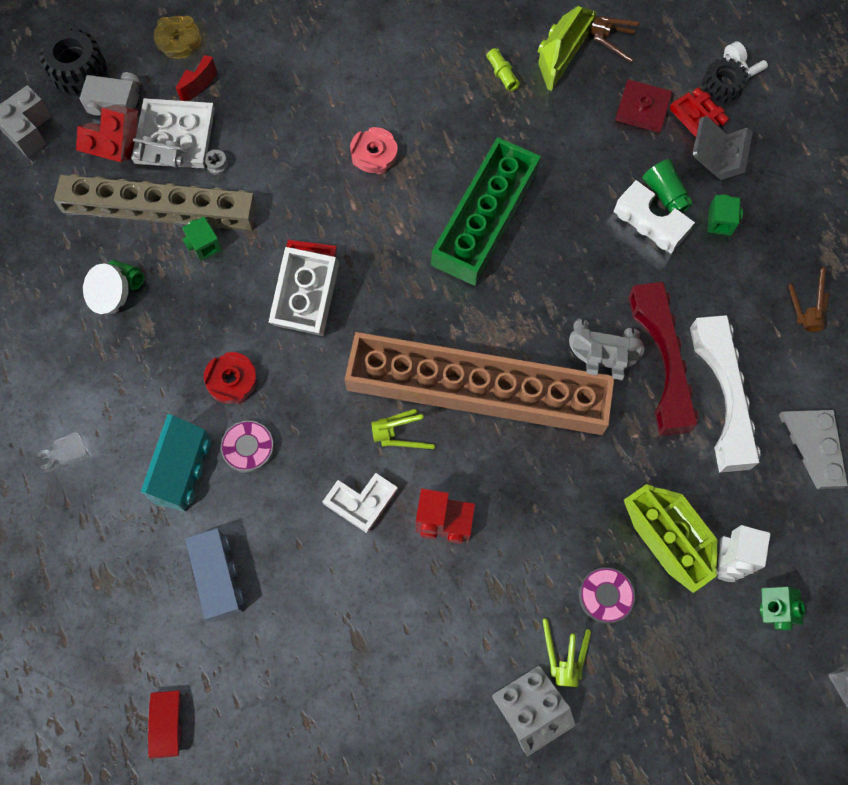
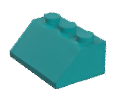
M167 414L140 491L155 505L186 512L187 505L192 504L195 495L193 487L196 479L199 480L202 475L203 464L201 463L204 454L207 455L211 447V439L205 429L174 415Z

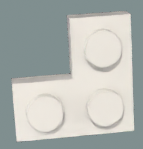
M377 473L374 474L361 494L338 480L322 502L325 506L368 534L397 492L398 487Z

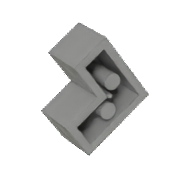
M27 85L0 104V130L27 158L47 145L37 127L52 116L42 99Z

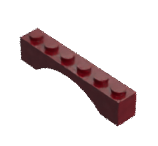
M663 282L634 285L628 296L633 319L641 324L652 336L659 348L664 363V390L661 400L654 411L659 436L690 433L697 426L699 417L691 401L693 396L692 387L690 384H687L685 376L687 366L685 360L681 359V340L676 336L674 329L676 320L669 308L670 294L668 291H665Z

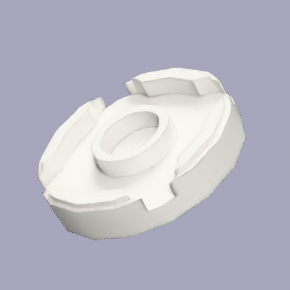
M99 264L88 272L83 285L85 301L92 311L106 315L114 314L126 302L128 281L126 276L120 272L122 270L119 267L111 264Z

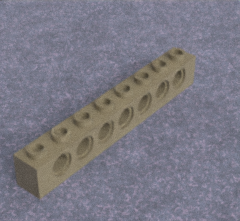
M76 174L70 176L60 175L54 201L62 213L185 225L194 219L204 216L210 227L252 231L257 207L253 193L244 190L226 191L221 188L184 187L171 183L163 185L153 184L149 181L131 182L126 179L89 178Z

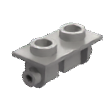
M143 136L142 140L133 138L134 142L139 143V148L134 150V157L138 158L139 161L157 163V157L161 155L159 164L175 168L183 166L184 157L181 156V153L188 154V151L181 148L180 143L166 140V144L157 143L158 139Z

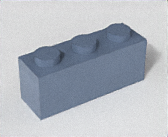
M217 528L185 538L205 620L214 622L242 613L241 604L245 603V598L241 587H236L234 578L238 577V571L234 560L230 561L227 551L231 550L228 535H223Z

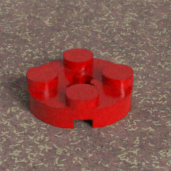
M237 352L224 353V356L215 357L208 363L204 371V382L208 392L215 400L221 403H243L256 387L257 373L255 367L245 355ZM232 372L235 373L237 379L234 382L227 383L224 377L226 375L230 376Z

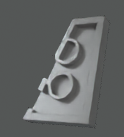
M834 410L781 412L779 417L782 423L785 422L793 444H796L803 456L802 461L816 488L840 489L847 487Z

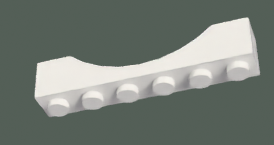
M727 315L696 318L690 327L694 351L714 371L721 384L725 398V424L721 436L714 447L719 473L751 470L759 463L760 450L755 445L753 437L755 427L748 414L749 399L744 395L743 391L744 377L743 373L739 371L737 364L739 355L732 341L733 327L729 324Z

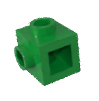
M791 587L761 588L762 602L760 604V613L763 617V623L775 625V630H793V625H803L805 605L801 599L800 590Z

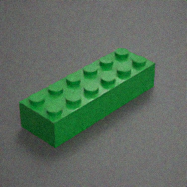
M497 137L431 252V266L475 286L535 178L541 156Z

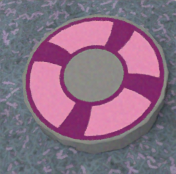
M242 421L234 424L225 432L221 440L220 449L223 459L232 469L240 473L256 472L270 462L274 454V442L271 433L264 425L256 421Z

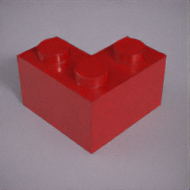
M120 105L103 107L101 109V124L88 123L77 126L76 150L118 162L131 159L135 144L133 138L136 139L138 110Z
M421 489L416 515V533H420V537L426 539H436L437 536L447 537L448 542L462 544L464 540L469 541L475 504L449 500V493Z

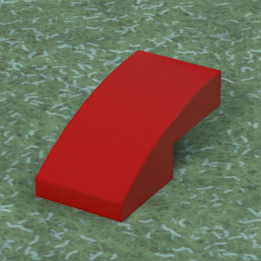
M204 55L195 72L185 70L176 86L180 101L192 100L211 83L217 74L213 57Z
M179 690L150 693L148 716L149 759L179 756L182 731L179 723L182 694Z

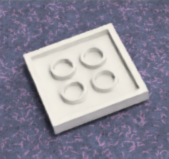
M144 98L136 139L142 140L143 136L158 139L157 143L166 144V140L180 143V147L188 151V154L181 153V156L184 157L183 166L178 167L205 168V156L208 152L215 111L214 104ZM135 142L132 154L134 164L162 165L159 164L161 155H158L157 163L139 161L138 158L134 157L135 148H139V143Z

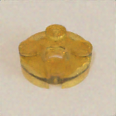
M172 16L162 17L158 20V26L154 31V40L158 50L164 52L165 56L174 59L184 58L191 55L190 51L195 47L196 49L199 47L201 36L198 26L194 23L192 17ZM175 35H182L179 36V39H174Z

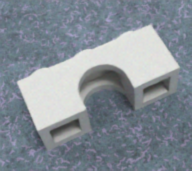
M635 180L618 199L614 212L621 220L627 221L634 226L640 234L648 236L656 242L658 247L672 254L687 237L695 222L677 209H674L669 215L664 217L654 215L649 207L655 193Z
M741 525L732 531L731 538L723 536L718 539L716 562L718 579L726 582H735V580L744 578L764 568L770 533Z

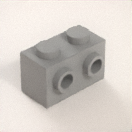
M87 75L79 99L87 113L98 116L101 115L103 107L111 105L135 109L139 94L133 81Z

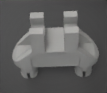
M578 319L574 322V331L569 336V344L572 351L586 363V374L597 375L598 366L612 368L613 379L623 380L624 369L634 365L644 353V344L639 339L640 333L637 329H634V334L632 333V328H628L624 331L623 337L589 331V322L584 320L582 325V319Z

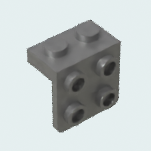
M707 116L701 117L693 156L720 180L745 173L753 132L747 127L726 134Z

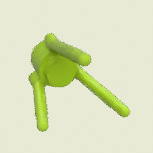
M416 409L371 422L374 442L381 441L382 447L402 446L435 449L434 444L390 439V437H395V426L424 418L423 414L411 416L417 413Z
M544 618V633L551 665L550 677H556L555 685L579 687L591 630L587 629L585 632L578 662L574 663L576 635L572 633L570 635L568 662L559 661V667H557L549 622L547 618Z

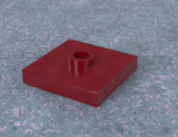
M627 79L615 121L660 133L672 91Z

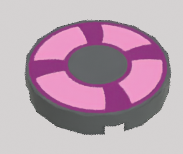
M601 567L591 571L583 579L579 588V602L583 611L595 621L601 624H613L623 620L632 611L635 602V591L630 579L621 571L614 568Z

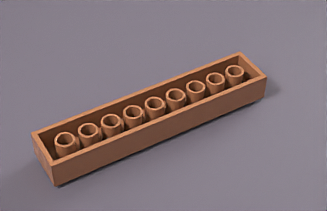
M355 332L345 376L347 391L603 435L609 425L614 379L610 375L599 373L591 375L581 370Z

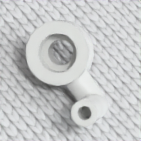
M734 42L724 50L726 61L729 62V59L732 58L735 64L737 61L741 62L740 68L745 66V72H748L747 78L758 74L768 67L767 62L762 60L749 68L746 64V49L740 42Z

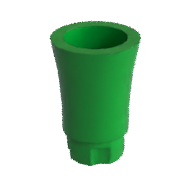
M671 159L661 161L643 175L642 180L653 190L665 209H668L670 213L674 209L684 213L692 207L693 203L688 196L689 193L682 184Z

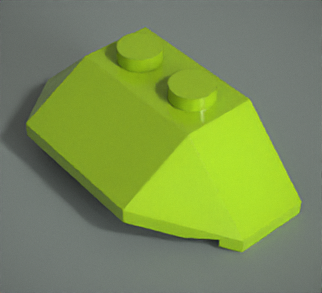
M577 6L562 16L558 24H553L548 39L541 42L538 53H540L538 64L548 90H553L589 35L597 14L596 11Z
M646 484L624 499L635 530L669 575L692 593L717 576V538L683 494Z

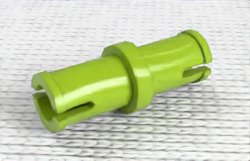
M498 48L490 50L487 53V59L495 69L494 74L497 78L501 79L508 92L515 91L519 87L520 82L512 72L511 64L505 61Z

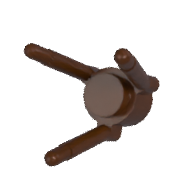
M602 15L601 17L596 16L591 27V34L595 35L594 40L601 42L616 54L632 63L633 59L604 39V37H609L612 30L635 34L636 31L634 29L619 25L639 26L640 23L632 20L608 18Z
M825 267L820 269L817 306L806 309V313H802L793 284L788 286L797 314V324L803 325V330L806 332H820L825 329V318L829 302V293L824 294Z

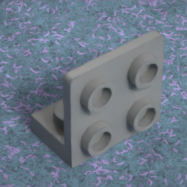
M539 666L492 695L494 702L515 732L519 744L527 757L576 726L570 707Z

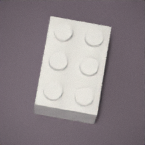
M285 247L269 323L282 328L323 336L339 268V261L336 257Z

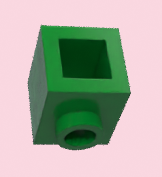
M715 195L708 210L707 232L723 235L733 234L743 215V209L740 208V198L729 195Z
M204 216L194 219L182 227L186 235L182 239L189 252L194 250L200 261L222 251L218 238Z

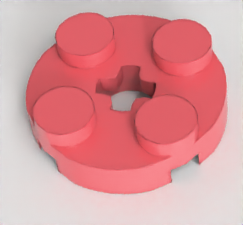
M372 127L364 133L360 131L353 137L350 144L354 166L365 172L384 174L397 159V143L394 141L393 135L382 128ZM378 147V153H370L369 149Z

